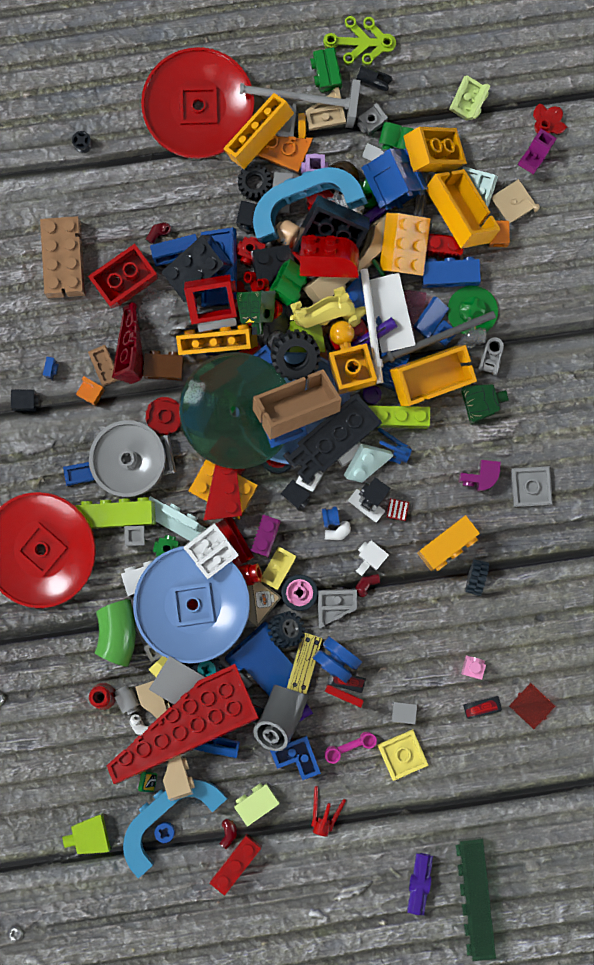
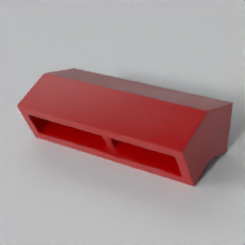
M224 518L216 523L217 527L239 555L232 560L236 566H241L254 558L233 518Z

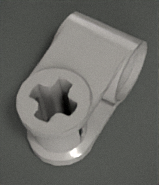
M491 338L486 343L478 367L479 372L486 371L493 373V376L497 375L504 346L499 338ZM496 343L499 346V350L497 352L491 351L489 344Z

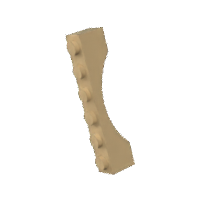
M386 215L380 217L369 227L363 248L359 253L358 272L361 269L368 268L372 264L371 260L373 258L381 256ZM314 277L302 289L315 304L323 298L333 296L334 289L342 286L346 288L345 284L349 280L351 282L356 278Z
M154 681L136 686L140 705L156 719L171 707L170 703H166L164 698L149 690ZM182 754L168 761L167 771L163 779L170 801L192 795V789L195 788L192 776L188 777L187 774L189 769L188 761L182 757Z

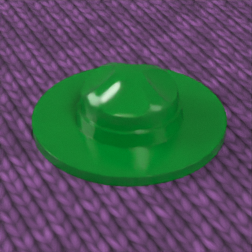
M466 286L457 290L450 298L447 306L449 308L447 316L452 327L494 311L495 319L461 332V334L467 336H479L488 332L495 324L498 316V306L495 298L488 290L479 286Z

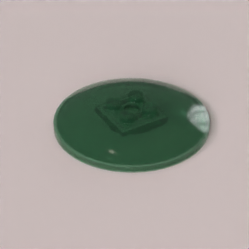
M231 352L208 359L192 372L181 393L179 417L185 437L200 456L220 467L246 469L268 461L280 451L284 444L271 448L262 423H260L253 411V397L287 384L286 381L280 376V373L275 371L271 364L251 354ZM232 406L239 409L238 417L231 415L230 409Z

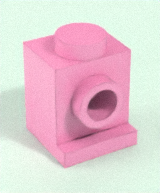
M466 656L461 674L482 680L486 667L485 661Z

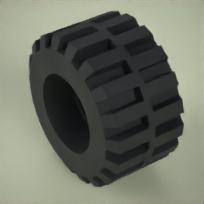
M289 329L286 330L287 333L285 334L283 332L280 333V337L278 339L275 338L270 353L275 371L280 373L282 378L287 377L288 381L297 380L302 377L307 379L309 374L315 373L314 369H318V362L321 361L320 350L313 336L308 335L304 330L300 332L299 329H294L291 332ZM293 346L303 347L307 352L305 359L298 364H290L284 359L286 351Z

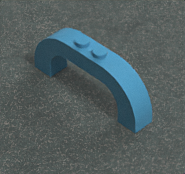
M328 167L304 172L299 177L286 179L283 183L271 188L259 200L253 216L256 237L263 244L278 239L279 236L275 226L278 212L288 204L323 190L334 189L344 195L347 206L351 210L368 204L366 196L358 181L344 170Z
M193 779L195 788L192 789L193 794L186 796L200 799L211 812L215 811L228 798L216 785L202 779ZM162 789L153 796L155 800L150 805L146 802L138 809L141 813L131 822L125 833L123 843L125 860L137 878L141 877L154 865L153 860L143 848L142 838L145 830L180 800L170 801L166 791L164 792Z

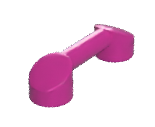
M363 732L360 738L339 747L329 746L325 751V759L327 762L335 764L340 760L342 753L362 745L367 749H371L376 745L377 739L373 733Z

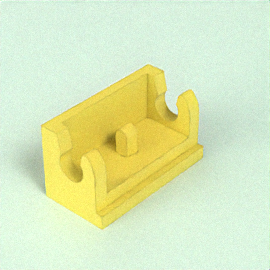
M278 547L265 569L261 581L278 591L297 556Z

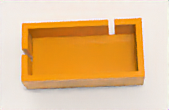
M465 169L451 171V173H437L433 176L427 185L428 189L426 191L460 248L490 243L500 231V227L493 216L488 217L491 212ZM488 217V219L485 221V223H484V224L482 225V227L480 228L481 224H482V223L484 222V220Z
M466 345L454 346L390 369L400 406H411L424 401V399H430L477 382L473 366H461L460 364L471 362Z

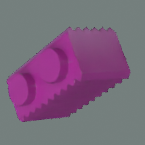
M262 515L261 523H259L260 526L258 527L259 530L255 534V541H253V548H251L252 553L269 558L281 523L280 520Z

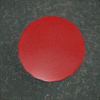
M160 397L148 405L145 419L148 426L157 434L169 435L181 427L180 418L183 411L176 400L169 397Z

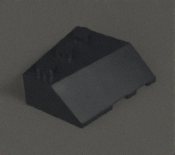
M318 195L300 227L292 252H299L301 250L302 236L307 235L343 237L353 241L359 248L369 231L370 218Z

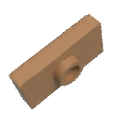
M106 345L88 352L102 387L119 381L112 378L114 363Z

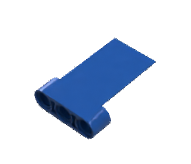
M264 622L231 650L225 657V660L230 665L236 664L238 671L245 668L270 697L273 685L287 688L293 664L274 645V641L270 640L272 638V635H268V632L271 631V629H268L270 624Z

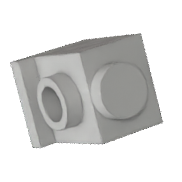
M376 103L358 117L357 125L363 133L366 132L370 136L383 127L388 117ZM372 116L375 120L369 121L368 118Z

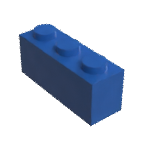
M465 257L463 260H456V258H445L444 261H437V259L433 258L425 260L422 288L479 286L481 282L480 260L474 257Z

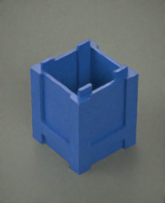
M406 148L388 149L382 155L361 167L379 208L390 210L392 209L391 207L396 206L398 209L404 208L403 204L418 194L425 195L424 191L428 189L421 172H413Z

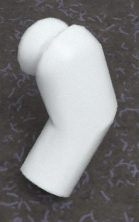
M342 521L336 531L325 530V540H343L351 531L350 523Z
M134 714L131 716L130 725L137 735L143 734L149 726L144 725L139 715Z

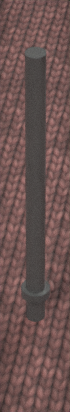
M491 311L416 342L414 346L402 348L392 353L389 351L387 355L380 357V359H382L383 364L393 363L395 359L495 319L496 315L494 311Z

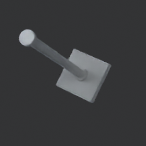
M353 79L349 98L346 97V99L244 85L245 83L240 84V95L247 93L270 97L275 93L283 99L345 107V109H348L345 128H353L360 80Z

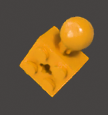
M346 321L334 323L330 328V338L335 344L340 346L341 350L330 352L328 360L338 394L375 386L377 378L367 343L352 347L351 341L354 338L352 325ZM352 366L353 369H356L355 372L349 371V367Z

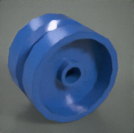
M328 636L323 642V647L331 652L328 656L322 650H317L312 658L321 664V668L333 677H338L347 684L352 674L344 668L345 664L353 670H357L362 661Z

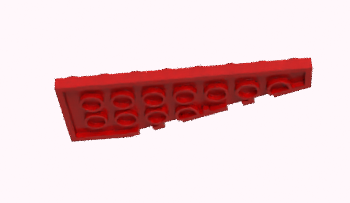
M236 664L199 680L193 688L180 697L181 699L156 719L143 734L139 735L131 745L106 765L113 784L116 785L259 719Z

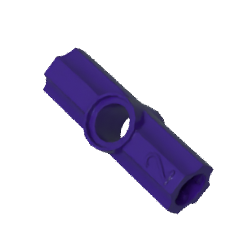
M416 853L414 870L410 877V896L407 913L414 915H424L427 894H429L431 886L430 873L433 855Z

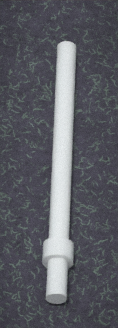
M361 269L373 359L372 364L377 378L376 384L384 383L382 375L383 361L380 359L369 273L368 269Z

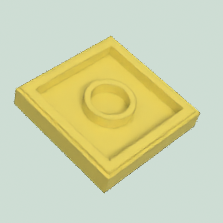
M413 729L377 744L393 781L429 766Z

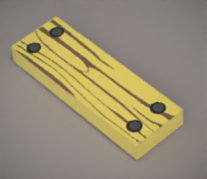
M303 633L305 636L301 638L302 642H300L287 688L307 694L316 662L312 657L320 649L322 638Z

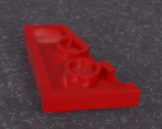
M236 458L216 460L203 521L242 516Z

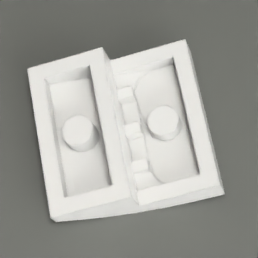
M215 523L183 547L207 579L239 556Z

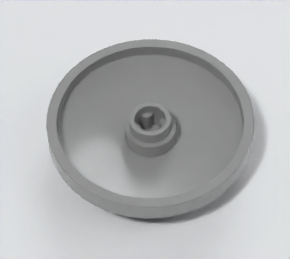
M124 420L110 424L96 436L89 453V466L95 481L108 493L125 498L137 497L150 491L161 479L166 466V452L163 442L154 430L143 423Z

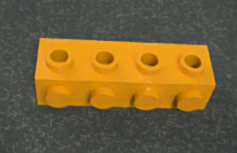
M273 93L224 147L225 152L233 162L245 169L292 117L294 112L287 101Z
M249 324L238 325V329H231V326L221 327L217 331L208 330L196 333L195 329L184 330V334L176 336L178 355L251 349L258 346L257 335H252Z

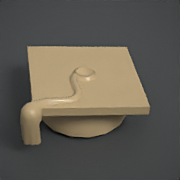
M519 179L491 197L505 220L509 221V224L532 209L535 213L540 209V205L534 203Z

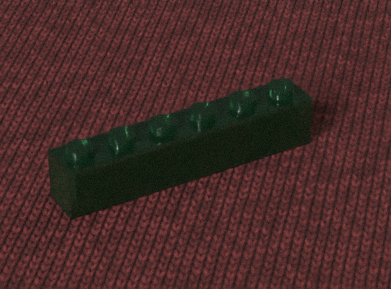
M483 838L458 839L455 851L456 856H460V864H457L458 876H462L463 884H459L460 895L464 896L465 904H461L462 915L466 916L467 924H464V934L469 938V944H466L467 956L471 957L472 961L496 959Z

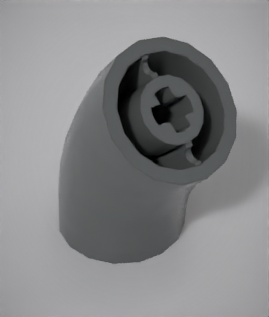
M273 685L264 711L254 727V736L258 743L271 751H281L286 748L299 724L309 696L285 687Z

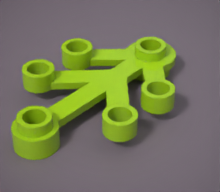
M348 16L345 19V27L351 29L358 38L337 37L334 33H328L324 36L323 44L326 49L336 48L338 45L357 46L351 53L347 52L344 54L343 62L346 65H352L354 60L369 46L376 47L371 53H365L362 56V64L370 66L373 60L382 52L388 53L394 50L396 39L391 34H383L375 25L374 19L366 17L363 26L376 37L369 38L356 24V19ZM351 20L354 24L348 25L347 21ZM370 21L372 22V25L367 26L366 22ZM328 38H333L334 41L328 42ZM389 40L390 44L386 45L384 41ZM350 56L352 60L346 61L345 58ZM369 57L371 61L365 62L364 59Z

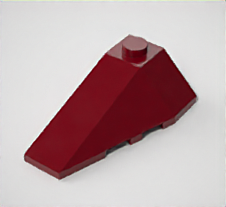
M133 302L123 308L112 378L129 384L141 381L144 365L136 303Z

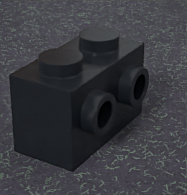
M376 477L370 484L366 482L358 494L361 496L359 499L360 506L368 512H375L391 488Z

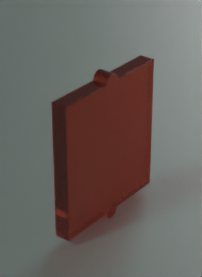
M531 683L521 693L519 692L516 699L509 705L533 730L542 720L547 719L546 716L555 707Z

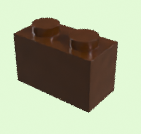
M160 351L145 353L143 377L145 379L183 381V355H178V352H169L166 355L161 354Z

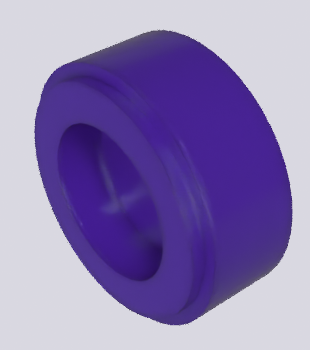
M377 386L365 388L362 394L363 400L370 405L377 404L382 396L380 388Z

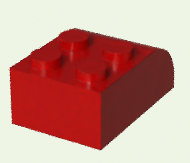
M315 235L302 236L300 276L358 278L359 250L353 241L331 235L326 237Z
M135 243L88 276L110 308L120 306L159 279L157 273Z

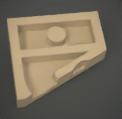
M339 87L333 89V92L326 97L341 99ZM317 103L305 111L309 131L346 124L342 106Z

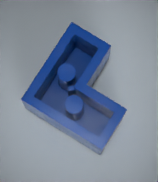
M307 735L290 741L287 747L281 751L270 750L277 769L296 762L302 781L321 774Z

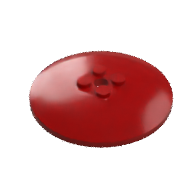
M203 47L179 50L161 60L151 71L144 84L141 107L145 124L153 138L166 150L176 155L193 159L219 155L225 152L224 147L253 116L254 94H239L240 84L245 83L244 85L252 86L243 68L231 57L220 51ZM195 102H202L204 104L201 110L194 109L193 105Z
M26 493L5 502L0 507V592L13 602L32 608L56 606L74 597L91 576L96 557L95 538L86 517L70 501L51 493ZM39 544H43L46 547V552L43 555L37 551Z

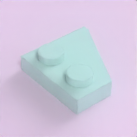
M463 167L486 206L489 207L498 176Z
M361 443L344 476L348 480L362 483L391 459L393 454L389 450Z

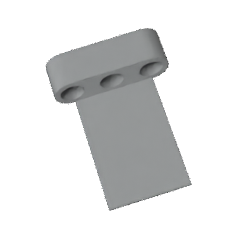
M169 656L149 690L175 704L181 699V696L205 677Z

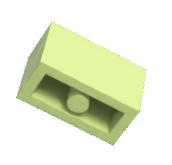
M259 783L251 789L253 793L249 796L244 794L235 800L237 804L234 808L247 827L280 804L267 783L264 785Z

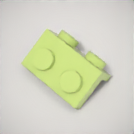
M468 75L464 76L449 110L466 121L476 119L481 113L483 102L489 95L490 85H482Z

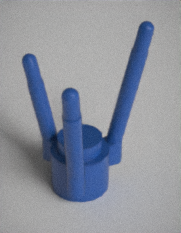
M378 428L380 433L397 444L395 447L382 440L379 442L381 445L394 450L393 456L395 458L392 457L388 461L398 464L401 461L407 463L412 449L388 432Z

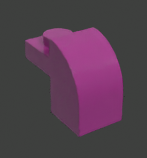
M540 129L517 165L534 175L557 138Z
M481 460L478 475L460 473L458 482L463 483V486L474 487V484H477V492L486 491L497 482L501 462Z

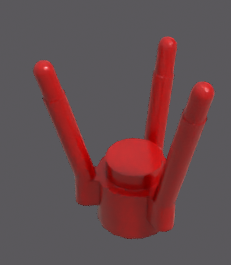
M318 786L314 787L313 820L311 824L314 827V834L328 837L329 831L332 832L333 825L346 799H343L331 822L327 819L331 807L330 803L327 804L323 818L319 817L317 820Z

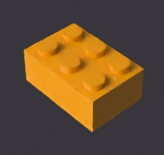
M418 127L403 136L413 172H451L467 164L457 128Z
M386 213L380 267L383 271L423 276L431 218L400 213Z
M206 458L188 491L206 503L216 463L209 458ZM238 475L243 516L258 489V485ZM241 516V517H234V518H236V519H238V520L240 521L241 518H242V516Z
M465 515L418 551L417 554L430 571L434 569L438 571L448 564L446 560L449 557L453 560L461 554L463 546L468 548L478 541L476 536L480 533Z

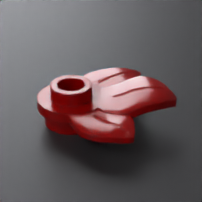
M542 104L536 106L533 117L536 120L534 128L537 134L540 129L549 134H561L566 130L567 126L561 122L563 117L562 108L553 106L547 109Z

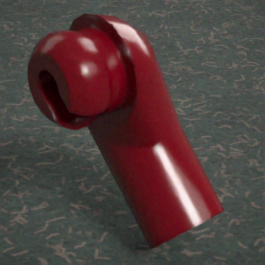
M166 222L153 225L145 240L154 244L158 236L171 232V225Z
M379 574L360 579L356 586L359 597L367 596V590L370 585L380 583Z
M225 819L222 822L225 836L219 844L225 849L230 846L237 836L236 824L230 819Z

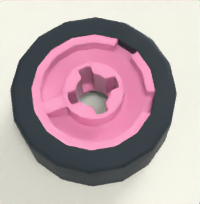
M298 574L291 576L285 581L282 586L281 595L287 607L295 611H304L314 605L317 600L318 590L311 578ZM298 589H301L303 591V595L301 597H298L296 595V591Z

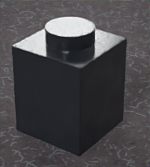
M241 201L236 225L241 231H254L253 216L257 204Z
M11 389V409L13 411H36L37 406L40 405V396L37 395L35 390Z
M293 479L280 493L297 510L300 507L304 509L311 501L308 499L310 493Z

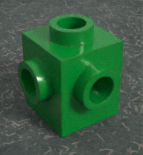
M165 535L164 538L159 537V542L155 541L153 552L158 557L165 553L163 548L166 545H169L171 549L182 546H179L180 542L176 541V537Z

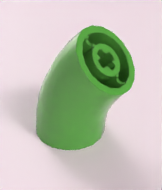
M126 599L96 611L99 637L94 653L107 661L129 667L135 647L136 621L132 602L130 599Z

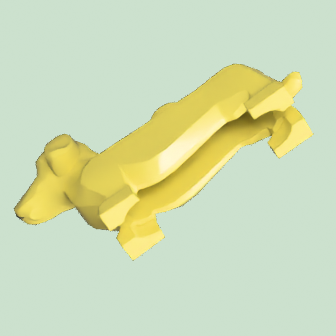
M343 286L334 289V296L323 298L308 308H301V301L290 305L294 314L290 316V320H294L296 325L304 328L318 324L327 325L330 320L338 317H343L344 321L350 323L352 327H356L360 324L361 317L366 314L364 306L354 307Z

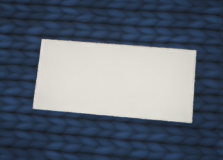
M399 273L369 280L375 324L378 316H380L382 322L392 317L398 326L379 338L382 353L414 346L415 340Z

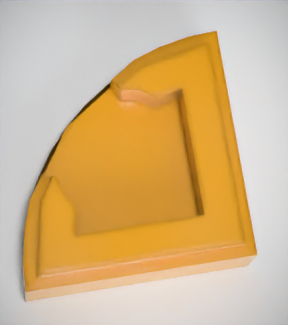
M298 113L299 138L306 137L305 113Z

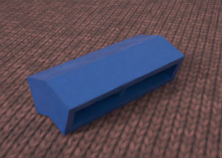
M196 234L150 245L155 267L172 263L197 240Z
M218 737L209 741V743L213 744L205 743L194 748V750L237 758L240 741ZM216 744L224 745V746H229V747H234V748H236V749L228 748V747H223V746H218V745H216Z

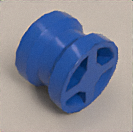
M337 506L332 509L322 508L324 528L332 524L335 526L340 525Z
M162 822L155 829V837L161 843L171 841L175 835V828L169 822Z

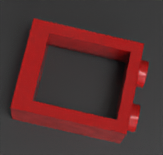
M230 275L184 283L191 325L237 317V310L239 309L237 299L234 297V292H237L235 280L231 281ZM220 287L227 288L230 309L199 314L195 297L196 291Z

